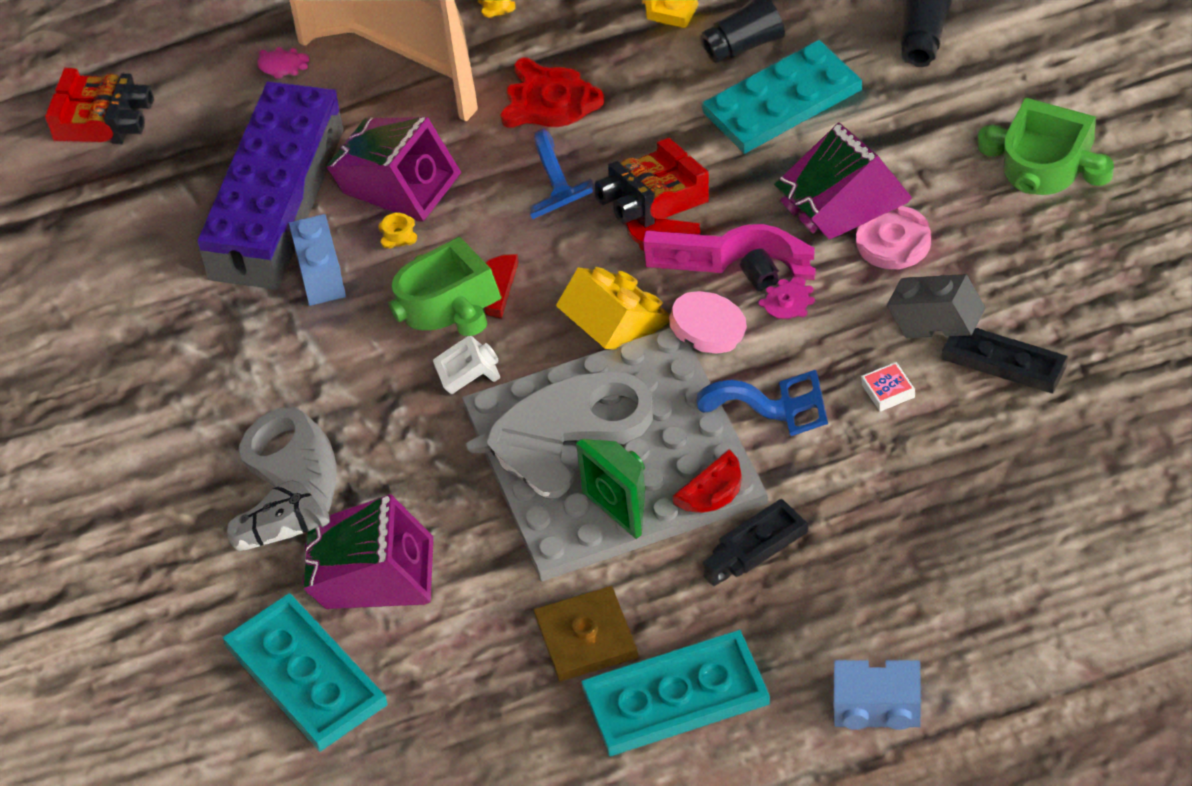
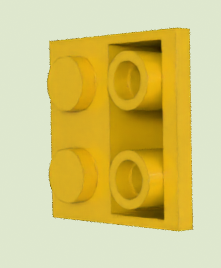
M578 267L556 304V307L605 349L615 350L624 343L655 333L670 322V314L661 307L663 302L653 294L639 289L636 286L638 281L633 276L623 271H618L617 274L610 273L600 267H595L594 270Z

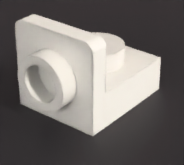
M467 336L433 359L443 387L451 394L482 374L486 375L493 382L500 379L495 365L499 362L496 353L487 343L482 345L472 336Z

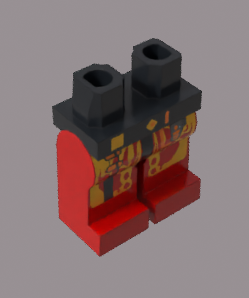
M64 68L45 118L54 141L107 142L111 140L112 144H123L126 134H142L145 126L144 114L142 110L135 109H151L154 96L150 85L134 84L131 73H121L120 76L115 74H106L102 77L79 75L77 68Z
M668 137L657 142V151L638 159L627 158L621 163L615 161L608 164V177L595 181V198L602 205L613 202L615 216L621 223L625 224L636 219L644 227L655 224V219H664L709 202V171L694 158L687 156V152Z

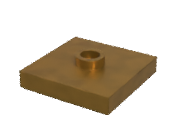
M613 586L534 609L536 622L559 682L639 658L637 646Z

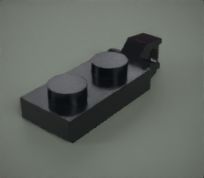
M779 499L719 538V545L713 549V555L702 563L704 566L703 577L714 587L729 579L732 574L738 577L743 573L749 572L808 533V523L783 499Z

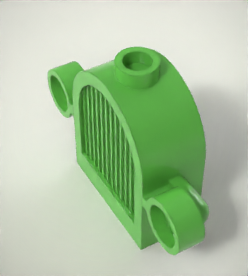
M1025 97L1009 129L998 125H988L983 127L978 133L979 151L987 156H999L1004 153L1005 176L1014 187L1024 193L1034 195L1058 193L1068 188L1075 181L1079 173H1083L1086 182L1095 186L1108 184L1113 178V160L1107 155L1089 152L1094 143L1096 116Z
M459 236L424 255H417L413 261L402 267L392 281V290L396 299L388 302V305L397 322L404 320L411 328L424 331L437 330L455 323L460 335L473 336L482 332L487 326L488 322L483 308L502 298L491 268Z

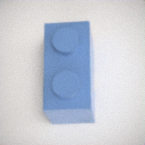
M323 214L289 222L309 306L346 297L326 215Z
M834 660L835 727H847L854 730L865 727H890L896 730L921 727L920 660H886V668H869V660Z

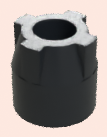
M764 249L752 250L741 260L740 268L757 291H762L778 283L777 273L779 270Z

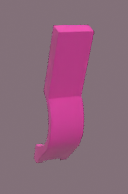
M764 224L743 225L728 231L722 237L646 231L644 251L646 267L723 273L729 264L744 257L752 250L764 249L770 257L782 261L791 270L793 277L815 280L816 268L810 266V260H814L815 248L777 227Z

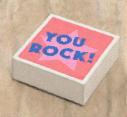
M897 362L861 376L863 388L880 412L915 398V388Z

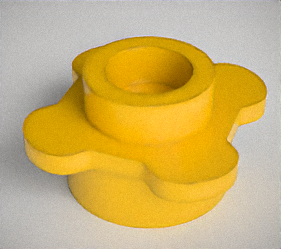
M477 0L483 6L482 15L485 17L500 16L505 12L510 13L516 7L515 2L511 0Z
M404 213L387 215L378 225L379 231L383 233L381 245L384 248L391 249L394 246L401 247L414 244L417 241V234L413 232L414 219Z

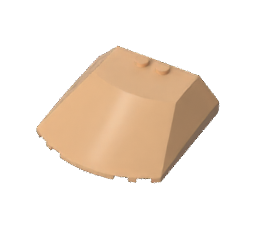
M290 0L298 42L306 46L311 40L318 37L355 33L452 78L460 119L467 121L478 110L464 26L455 0Z

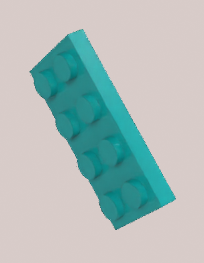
M817 40L703 101L702 110L745 154L861 91L862 79L823 42Z
M288 593L223 637L225 647L319 752L388 705L386 695L291 593Z
M741 630L581 681L584 695L609 757L770 705L769 692Z

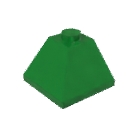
M581 439L576 443L583 494L635 539L639 538L643 530L645 502V466L643 461L634 451L630 450L628 452L616 441Z

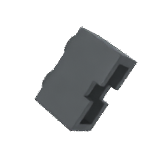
M967 274L901 278L887 303L888 309L906 338L932 337L935 331H942L945 336L972 335L986 308Z

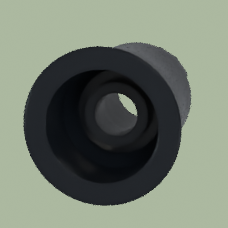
M752 0L731 15L715 22L713 27L701 33L700 39L711 61L718 63L728 57L733 58L762 44L784 38L785 29L782 19L771 0Z
M902 0V59L915 67L930 66V63L936 59L937 51L940 48L942 31L952 0Z

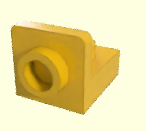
M642 0L646 7L647 20L681 28L687 27L699 5L698 0Z

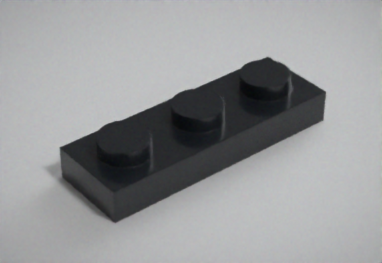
M975 328L972 335L949 336L942 349V360L1051 394L1054 393L1067 367L1068 359L1067 355L979 328Z

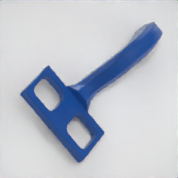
M545 128L534 133V142L551 182L552 193L549 198L531 205L530 216L532 219L593 193L594 187L592 179L573 187L568 185L553 150L554 140L551 134Z
M816 369L780 381L781 398L778 400H770L753 385L736 380L718 381L702 388L697 393V407L703 413H710L727 401L741 400L765 418L786 421L791 436L829 424ZM808 379L812 381L813 389L811 392L790 398L788 388L791 385ZM811 408L818 409L819 418L816 421L802 426L795 425L794 416L797 413Z

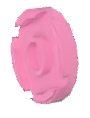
M900 206L856 227V247L862 258L873 266L883 269H904L917 264L926 257L931 247V230L925 216L915 209Z
M709 292L685 293L676 299L669 316L670 327L678 339L683 342L687 339L694 343L693 348L707 353L717 354L730 352L735 349L737 343H741L747 328L746 318L739 307L727 298Z

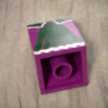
M428 117L364 118L326 166L344 194L395 213H404L416 221H425L461 174L460 169Z
M840 122L774 183L783 195L779 202L794 217L800 212L801 215L798 219L812 234L819 230L829 240L903 206L912 199L880 157Z
M392 494L329 515L330 522L324 527L318 525L317 528L308 531L307 541L305 542L306 561L305 573L302 577L303 588L308 595L317 600L325 609L408 606L431 603L434 536Z

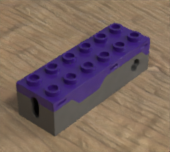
M266 82L197 240L209 281L279 290L295 251L289 222L308 218L328 170L326 166L333 158L344 131L336 90Z

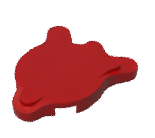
M522 57L515 62L514 69L515 74L523 83L511 84L507 87V97L511 104L502 110L500 118L502 125L507 128H513L522 124H536L545 127L568 126L579 121L588 113L600 109L604 104V94L600 88L592 86L588 81L587 83L583 81L578 71L562 67L547 68L536 64L530 58Z

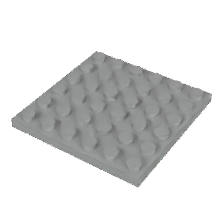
M671 328L624 343L615 350L606 349L462 397L464 409L478 437L490 432L494 423L516 403L548 385L573 376L602 372H626L642 379L652 392L653 422L642 436L625 444H620L628 452L630 450L634 451L641 458L645 466L642 535L637 539L631 536L583 494L576 443L580 440H568L562 443L561 462L568 468L572 483L569 490L557 499H546L540 496L520 478L506 471L492 452L484 453L541 582L768 504V494L722 405L710 413H703L698 409L696 402L697 393L711 383L689 341L685 339V342L678 339ZM611 395L597 401L591 411L598 418L606 421H618L633 414L638 406L628 397ZM728 449L739 459L742 483L739 493L731 503L719 510L705 513L685 511L673 505L672 496Z

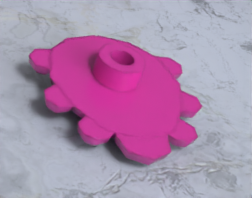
M276 47L275 51L267 52L266 50H261L259 52L260 57L257 60L259 69L264 73L273 75L277 79H281L283 75L288 74L298 75V69H308V64L306 63L309 62V55L298 53L295 48L284 51L282 47Z
M794 277L790 282L786 279H780L778 287H767L766 292L768 295L766 299H761L758 303L760 307L765 308L771 316L777 319H792L798 316L804 318L808 313L805 310L807 305H812L815 302L814 297L808 295L813 293L814 288L809 285L805 286L806 280L802 277Z

